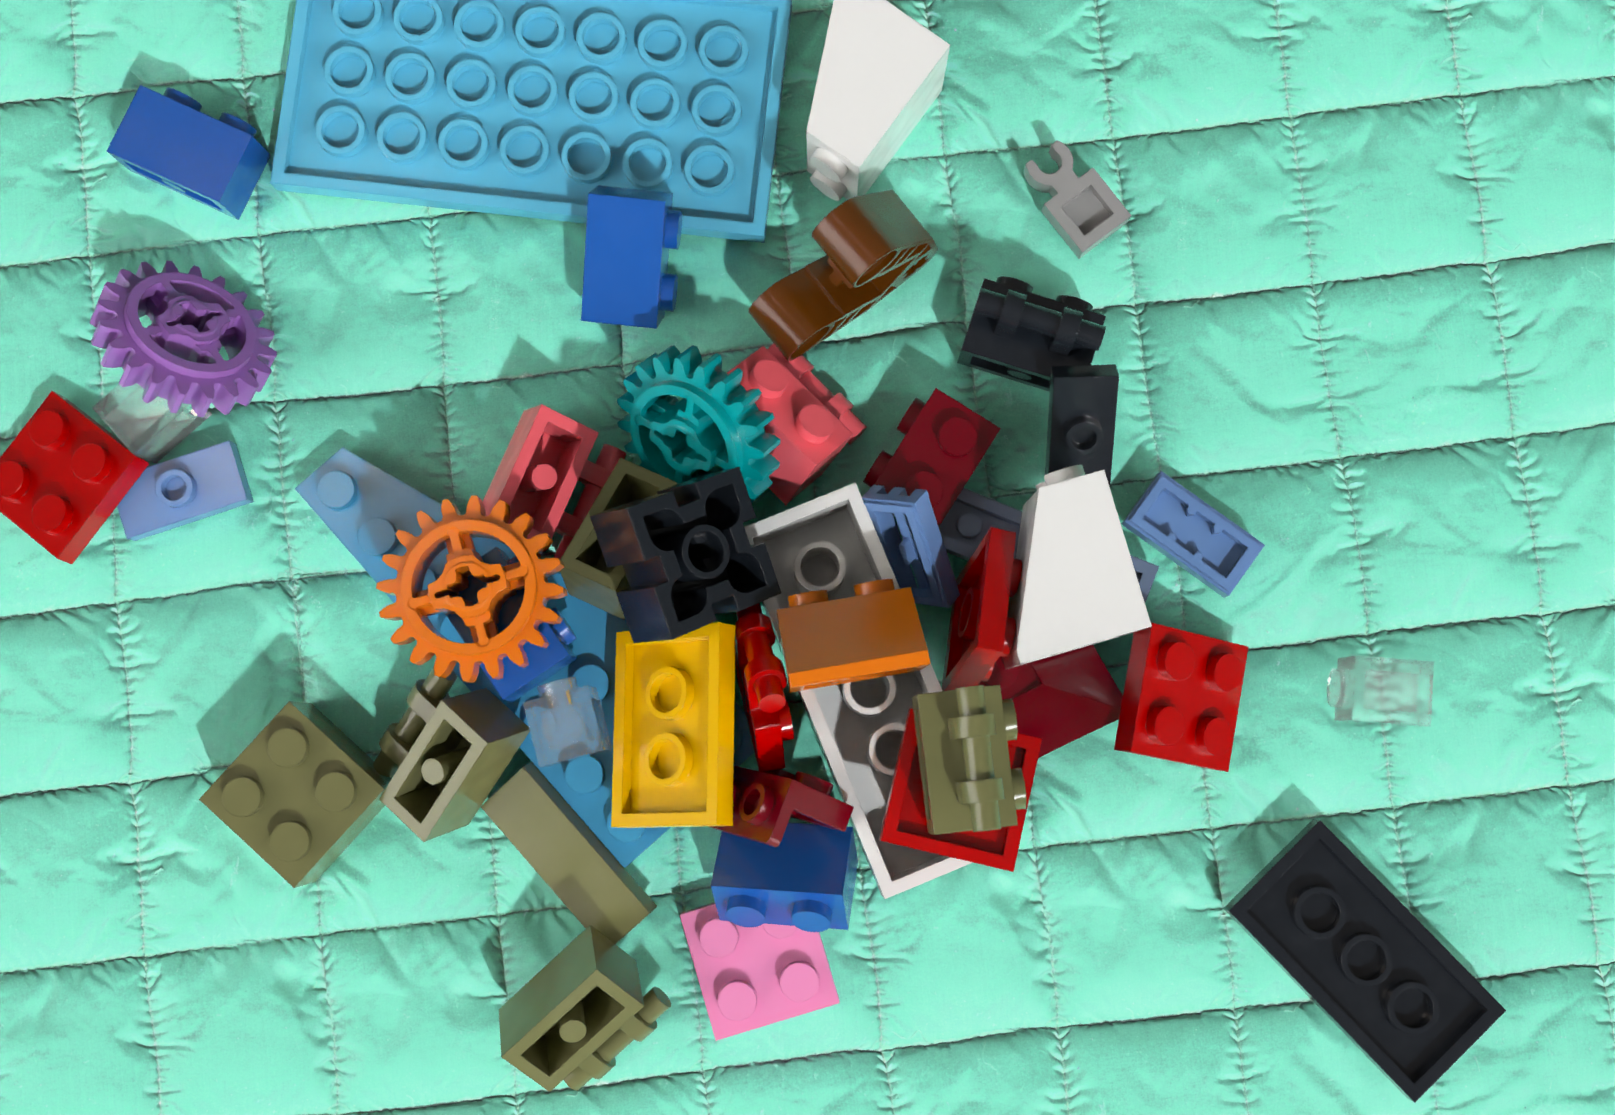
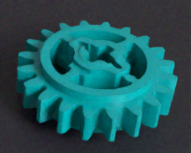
M673 345L660 354L655 352L635 367L636 371L623 380L622 383L628 392L617 399V404L629 414L618 421L617 424L622 430L631 433L632 441L626 444L624 448L627 452L638 454L642 461L639 466L673 480L678 484L701 475L740 467L751 503L772 485L773 482L769 475L779 468L780 462L769 453L780 445L781 442L780 438L766 433L765 426L775 417L773 413L758 410L755 402L760 398L761 391L759 389H750L748 391L744 389L740 384L743 377V371L740 368L727 374L722 371L720 354L715 353L702 362V356L697 346L692 345L683 353H680L676 346ZM671 395L679 396L683 399L679 401L676 397H672Z

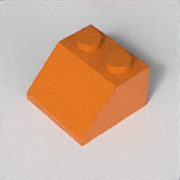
M881 579L854 585V597L829 601L827 590L809 591L788 596L789 608L777 609V620L790 693L915 672L930 665L928 648L911 587L895 590L893 579Z

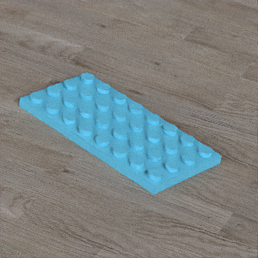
M296 0L270 184L277 191L584 224L587 222L588 193L598 185L673 193L672 210L682 211L681 234L765 243L792 0Z

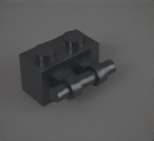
M1001 276L995 282L984 278L957 363L1050 392L1051 366L1091 365L1094 353L1099 350L1105 334L1106 326H1103L1106 316L1092 312L1093 306L1089 302L1077 297L1059 295L1056 300L1033 294V287L1019 279Z

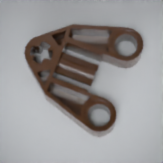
M893 189L850 198L824 217L812 232V237L827 255L773 284L752 303L748 312L787 361H792L867 312L926 265L937 253L938 248L930 234Z

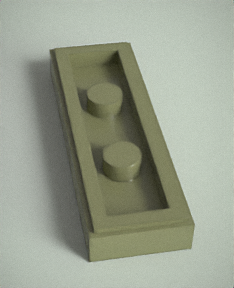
M532 762L523 766L481 806L585 928L589 925L593 926L616 944L657 907Z

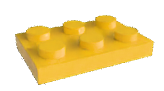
M715 622L673 640L633 643L630 631L616 632L611 827L733 826L736 625Z

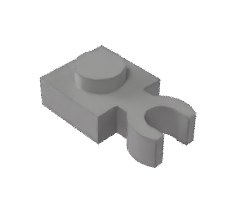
M1057 140L1051 145L1048 152L1058 165L1059 170L1052 174L1044 173L1033 160L1026 163L1023 172L1027 183L1039 192L1049 193L1052 196L1043 205L1041 212L1078 259H1080L1128 223L1132 215L1094 168H1091L1078 178L1072 170L1073 156L1071 151L1065 144Z

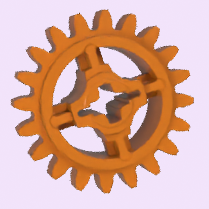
M471 495L464 515H461L453 502L449 499H444L441 505L443 518L440 522L437 523L436 520L420 510L416 513L418 524L422 529V533L416 537L403 530H398L395 533L407 551L403 556L385 554L382 557V561L389 567L397 570L398 574L395 579L383 580L376 584V589L396 596V602L383 608L379 614L381 618L387 620H403V625L390 638L394 644L405 645L417 640L409 660L413 664L421 666L429 661L433 655H436L434 675L446 679L453 671L456 663L459 662L462 680L468 683H475L479 673V666L484 663L489 675L493 679L499 680L504 675V657L508 656L512 662L523 668L529 665L527 655L523 650V645L526 642L541 648L549 646L546 637L538 630V626L542 622L548 624H561L563 618L547 608V602L551 599H560L567 596V590L564 587L555 583H548V577L561 571L564 568V563L559 558L541 559V555L553 543L552 538L547 533H543L527 539L528 534L532 530L534 519L527 513H524L517 517L513 523L508 524L510 506L505 501L499 500L492 508L491 513L486 516L483 501L477 495ZM472 538H490L506 544L514 552L519 562L507 566L484 563L480 554L475 550ZM447 547L449 554L446 555L447 563L443 573L436 581L427 585L428 589L422 590L424 578L430 564ZM470 575L483 582H489L486 588L477 592L478 603L475 605L462 597H453L459 595V591L468 588L469 581L467 577ZM525 588L518 614L510 625L499 633L497 624L499 623L498 615L502 605L509 597L517 594L516 590ZM441 612L444 614H457L463 619L465 625L470 628L474 643L450 641L435 629L428 616Z

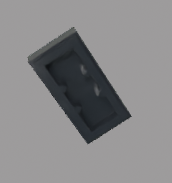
M1116 364L1051 366L1045 475L1070 466L1083 465L1085 475L1105 470L1108 484L1110 485L1119 373Z

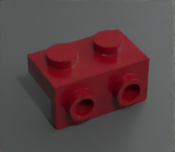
M935 388L926 403L917 397L914 399L896 429L906 436L893 456L882 450L863 482L870 487L873 485L884 486L886 494L894 487L905 488L908 496L915 489L927 490L939 527L1001 428Z
M734 766L733 826L708 827L777 847L781 843L790 818L845 832L854 807L831 797L830 794L834 785L818 777L799 771L794 775L782 769L760 772Z

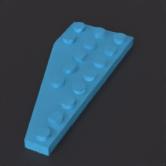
M343 447L295 488L376 583L397 577V570L386 565L382 561V557L385 554L405 555L407 549L400 543L395 534L398 530L409 532L416 537L422 533V529L418 524L416 513L420 510L436 520L437 523L443 518L441 512L442 504ZM483 537L472 538L475 550L480 556H483L495 547L505 552L510 559L516 556L506 544L500 541ZM447 547L430 564L424 578L422 590L428 589L427 585L436 581L443 573L447 563L446 555L449 554ZM560 572L548 577V583L558 584L567 590ZM567 590V596L549 600L547 608L552 609L556 607L576 635L577 639L568 644L576 656V660L514 702L501 698L481 666H479V673L475 683H468L462 680L459 662L456 663L453 671L471 692L487 688L531 728L520 749L625 868L671 827H611L616 632L629 631L626 620L569 595ZM387 594L388 597L395 603L396 596ZM441 612L428 616L430 622L440 634L452 642L464 643L446 614ZM734 701V766H740L754 754V748L745 712Z

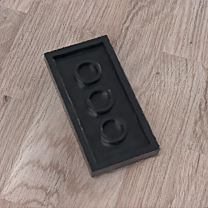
M1313 819L1223 908L1397 1089L1414 1103L1506 1011L1320 820Z

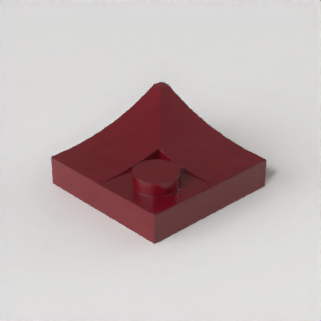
M1093 645L1005 669L1003 659L1000 656L994 664L989 680L987 682L981 681L977 685H983L984 687L1000 685L1002 700H1013L1018 733L1042 738L1038 758L1119 720L1123 698L1121 691Z

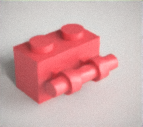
M773 343L768 349L764 346L760 347L727 372V374L740 368L743 371L740 384L746 391L750 389H759L761 391L760 398L755 402L758 410L773 413L775 417L765 426V432L780 438L781 442L780 445L769 453L780 462L779 468L769 475L773 482L769 489L787 505L819 478L846 443L852 444L866 430L867 426L851 412L854 405L841 392L834 395L811 372L814 365L803 355L792 361H787Z
M543 404L524 410L483 499L486 516L491 513L492 508L499 500L505 501L510 506L508 524L513 523L520 515L527 513L534 519L532 530L528 534L527 539L543 533H547L552 538L554 533L557 532L563 537L553 558L561 559L619 459H625L626 453L614 446L604 444L596 463H593L587 459L599 432ZM577 481H580L585 485V488L573 515L564 512Z

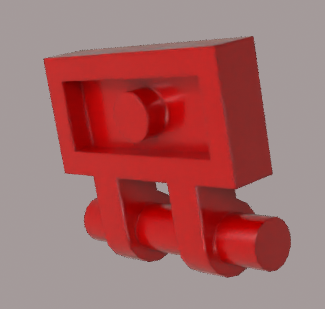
M760 603L736 612L735 671L758 769L760 772H767L785 768L783 741L794 739L790 709L783 692L787 685L785 669L782 661L775 657L772 650L776 639L770 618L762 613Z

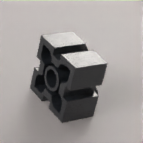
M740 467L701 475L657 491L658 495L636 499L590 516L607 567L623 565L630 587L616 594L633 643L673 640L717 621L715 614L738 612L781 594L765 543L750 545L743 522L756 518Z

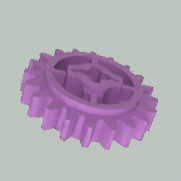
M146 261L141 262L136 275L126 269H121L115 283L106 282L90 319V324L96 327L91 344L106 349L101 365L106 368L122 367L124 370L119 381L121 387H128L137 383L144 388L142 396L144 402H152L157 396L167 399L170 412L175 414L179 411L182 403L191 404L198 417L205 416L211 403L224 415L231 412L235 402L244 406L250 404L255 392H261L272 372L270 367L277 356V351L270 348L269 345L275 334L272 330L258 327L264 313L262 310H247L243 306L247 297L245 292L231 294L224 289L225 278L219 276L213 281L202 278L200 268L195 265L188 274L180 273L172 261H166L161 273H157ZM144 315H147L152 321V324L147 326V328L142 326L139 319ZM221 347H225L229 360H224L219 354Z

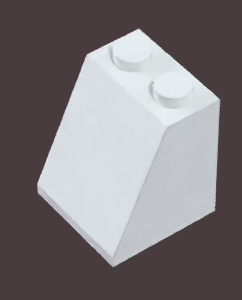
M887 0L833 1L806 130L807 172L812 174L810 181L819 191L835 201H840L842 197L848 200L867 193L942 91L950 44Z
M1075 465L1051 472L1044 476V482L1036 485L1037 491L1023 505L1016 558L1022 560V574L1017 592L1013 598H1010L1008 617L1014 618L1016 621V630L1010 653L1007 657H1002L1005 669L1128 635L1152 626L1105 470L1085 475L1083 465Z

